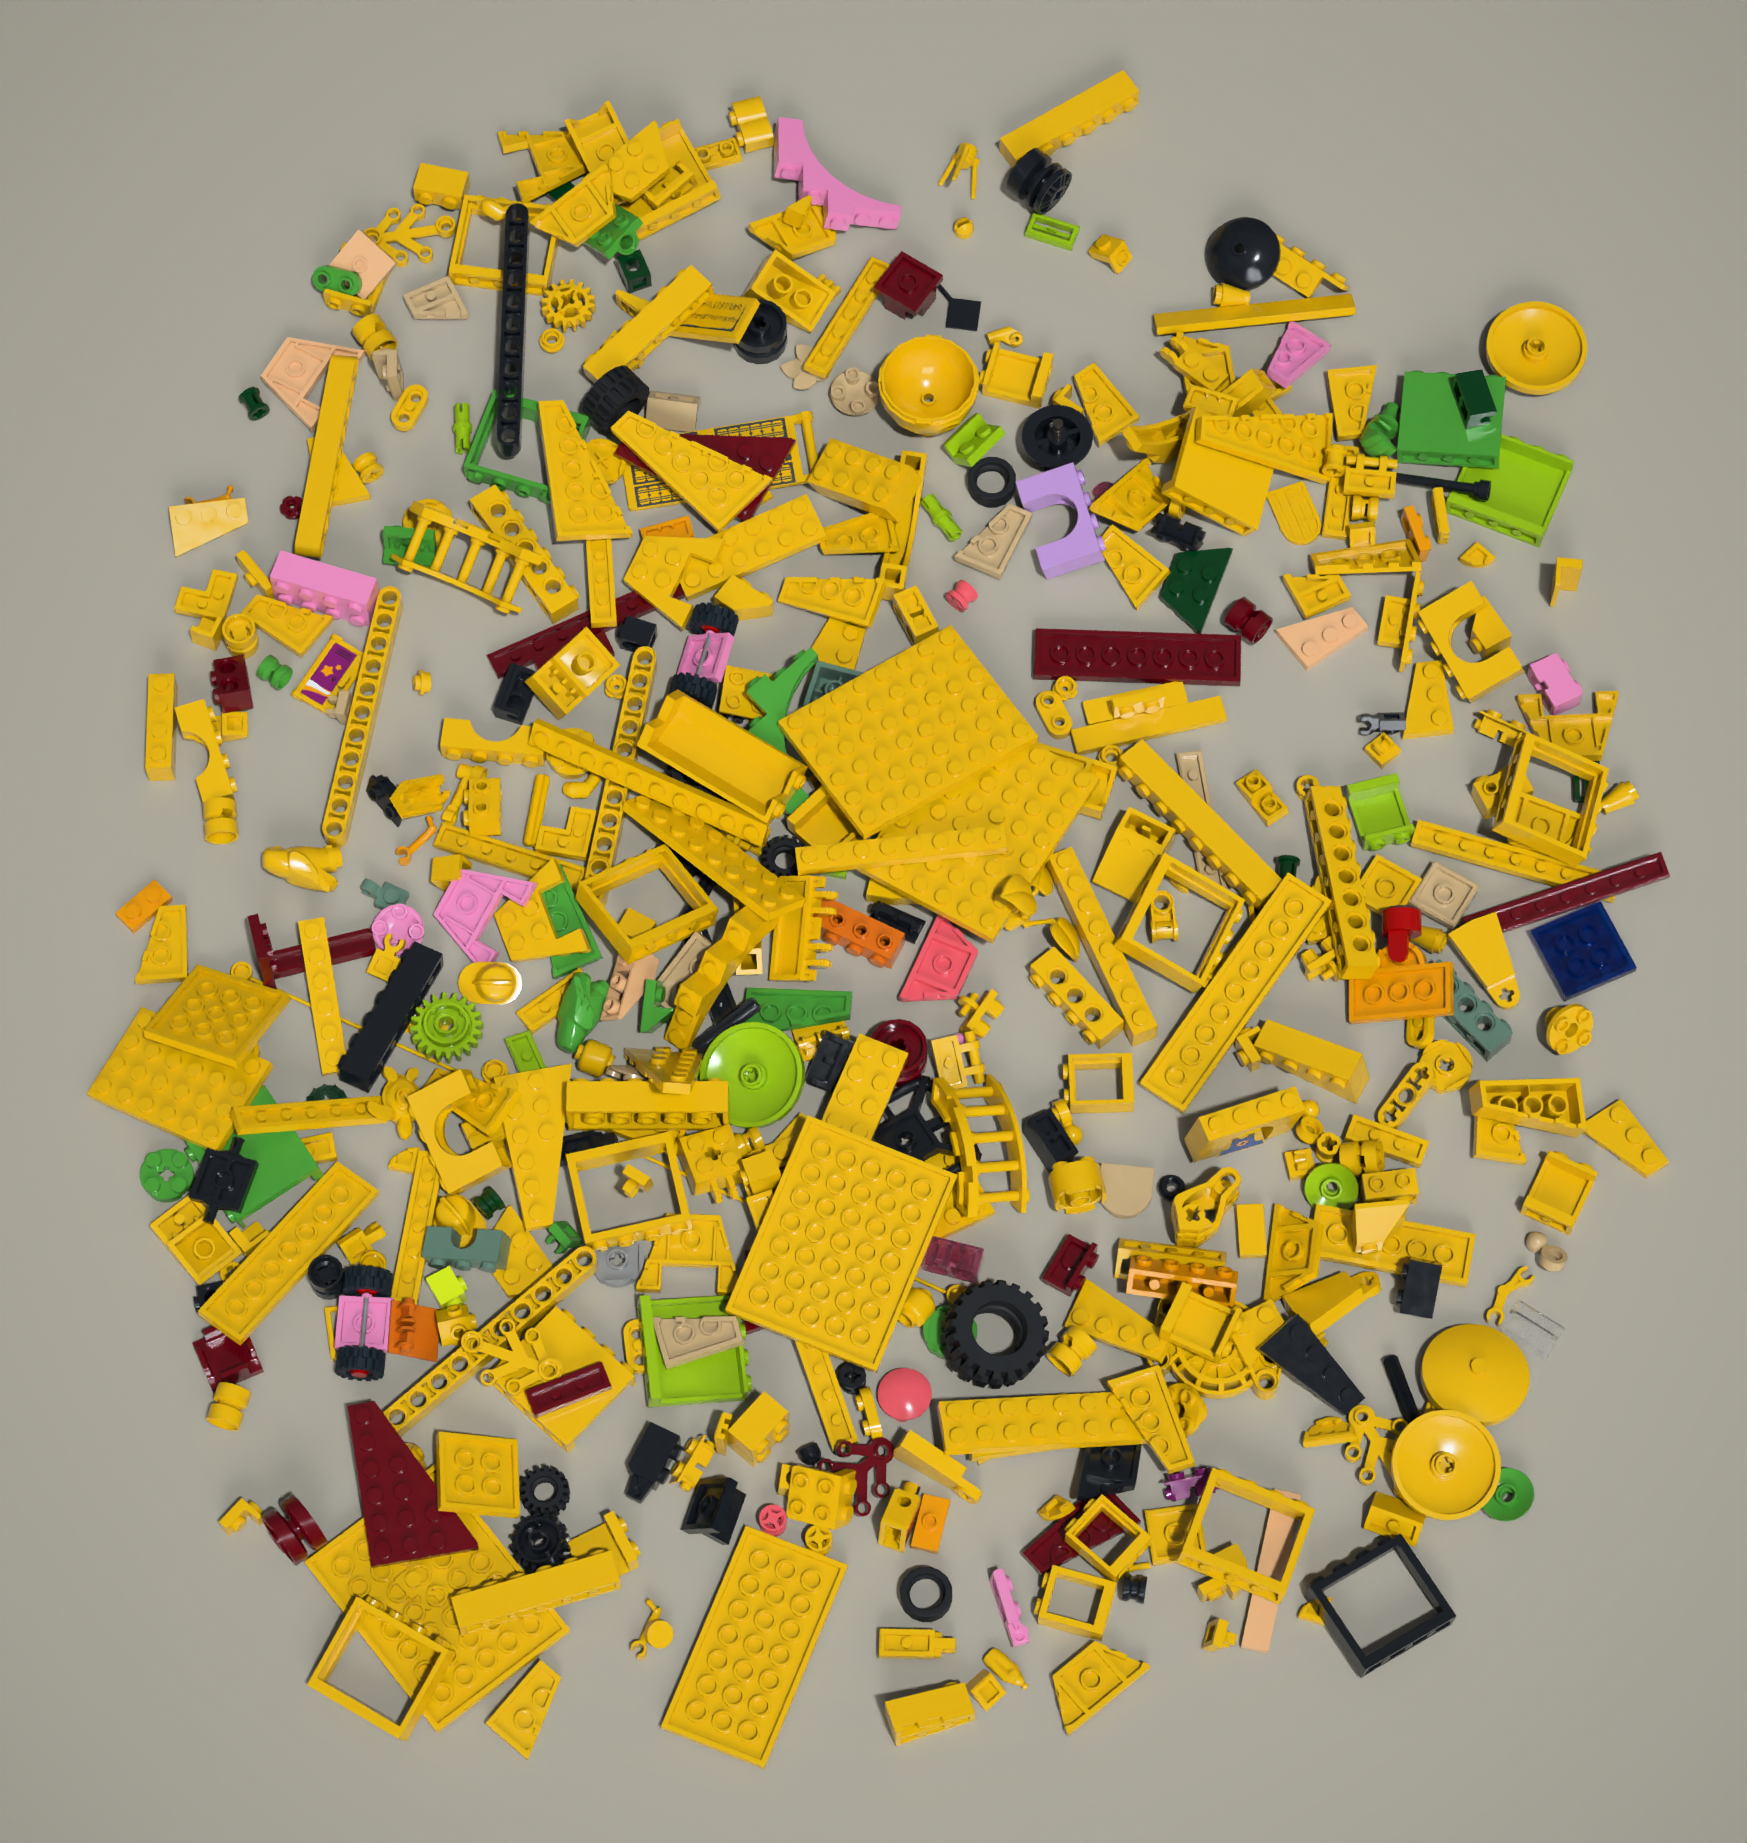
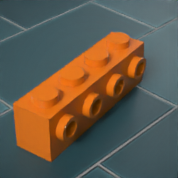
M822 900L821 907L837 909L835 916L813 915V917L822 918L820 936L823 937L825 942L834 946L838 944L846 948L854 956L859 957L861 955L866 957L877 967L883 968L885 966L889 969L892 968L905 944L904 932L835 900Z

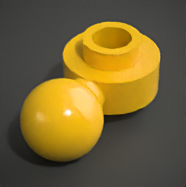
M1063 1098L1052 1102L1053 1108L1051 1110L1074 1145H1078L1083 1139V1132L1080 1127L1073 1125L1072 1116Z
M1308 1099L1302 1102L1305 1112L1301 1116L1303 1119L1296 1125V1133L1303 1142L1315 1144L1324 1133V1127L1316 1119L1320 1112L1319 1105L1314 1100Z

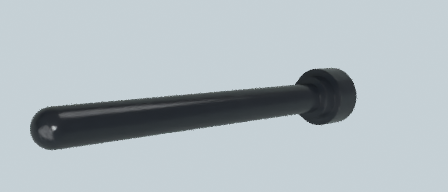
M1396 473V483L1429 488L1443 487V490L1473 494V497L1483 501H1488L1490 497L1491 481L1488 480L1475 481V484Z

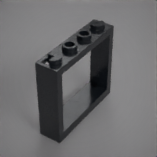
M1402 1534L1394 1538L1389 1535L1378 1542L1377 1548L1371 1551L1367 1548L1355 1556L1356 1560L1349 1564L1342 1562L1337 1565L1329 1576L1324 1577L1320 1575L1309 1583L1310 1587L1306 1593V1597L1360 1678L1452 1625L1456 1618V1614ZM1395 1550L1438 1614L1365 1656L1323 1591Z

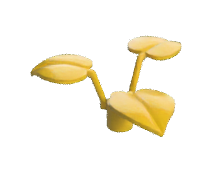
M1044 866L1032 884L1034 886L1033 891L1023 876L1019 874L1011 876L1005 883L1000 897L1011 902L1017 908L1004 927L1008 931H1012L1021 925L1024 928H1028L1034 925L1051 924L1050 931L1055 941L1074 962H1077L1080 954V940L1076 929L1067 919L1059 917L1057 920L1054 918L1029 920L1037 911V903L1034 896L1039 891L1045 896L1050 895L1053 891V879L1047 867Z

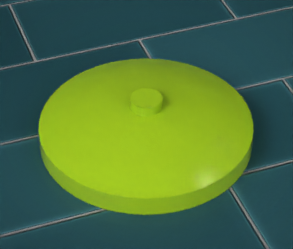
M747 1022L728 1028L710 1044L702 1060L700 1081H707L711 1078L728 1081L729 1124L745 1129L755 1126L763 1128L780 1121L795 1107L804 1087L805 1066L801 1052L787 1034L769 1024Z

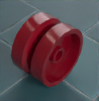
M902 1019L888 1020L877 1027L871 1036L872 1039L909 1053L895 1087L920 1078L925 1072L928 1051L926 1036L922 1030L911 1021Z
M291 1494L281 1502V1509L287 1518L286 1520L278 1511L273 1509L260 1518L277 1547L297 1566L308 1558V1552L301 1542L302 1540L310 1549L315 1551L327 1544L328 1541L306 1508Z

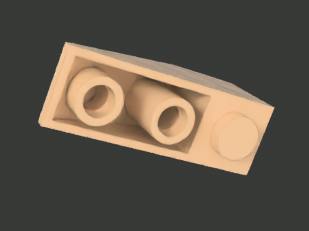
M618 954L603 1005L601 1021L620 1020L645 993L646 979L654 980L660 959L651 954L628 965L622 956Z

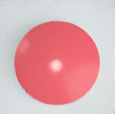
M899 1368L883 1377L878 1387L877 1396L882 1410L887 1415L899 1422H906L921 1416L927 1410L932 1400V1390L930 1383L923 1374L914 1369Z

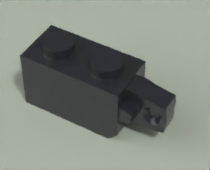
M650 1422L628 1464L631 1482L626 1495L629 1499L642 1504L652 1489L656 1491L660 1484H665L670 1474L668 1467L672 1460H678L683 1449L680 1435Z

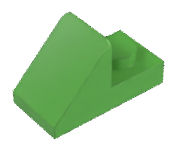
M646 979L640 1032H655L671 1019L675 1009L660 1007L666 995L663 981Z

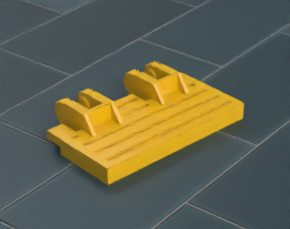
M779 876V879L802 895L805 901L803 907L780 916L777 926L774 928L769 980L775 982L816 981L817 970L808 968H831V961L827 959L816 960V953L832 952L833 945L811 943V940H820L822 918L813 917V915L835 916L837 909L821 907L822 900L838 899V893L816 891V888H825L826 877Z

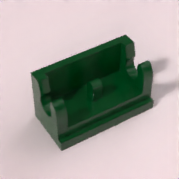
M1483 370L1456 373L1451 389L1465 429L1489 424L1491 422L1489 417L1496 415L1497 409Z

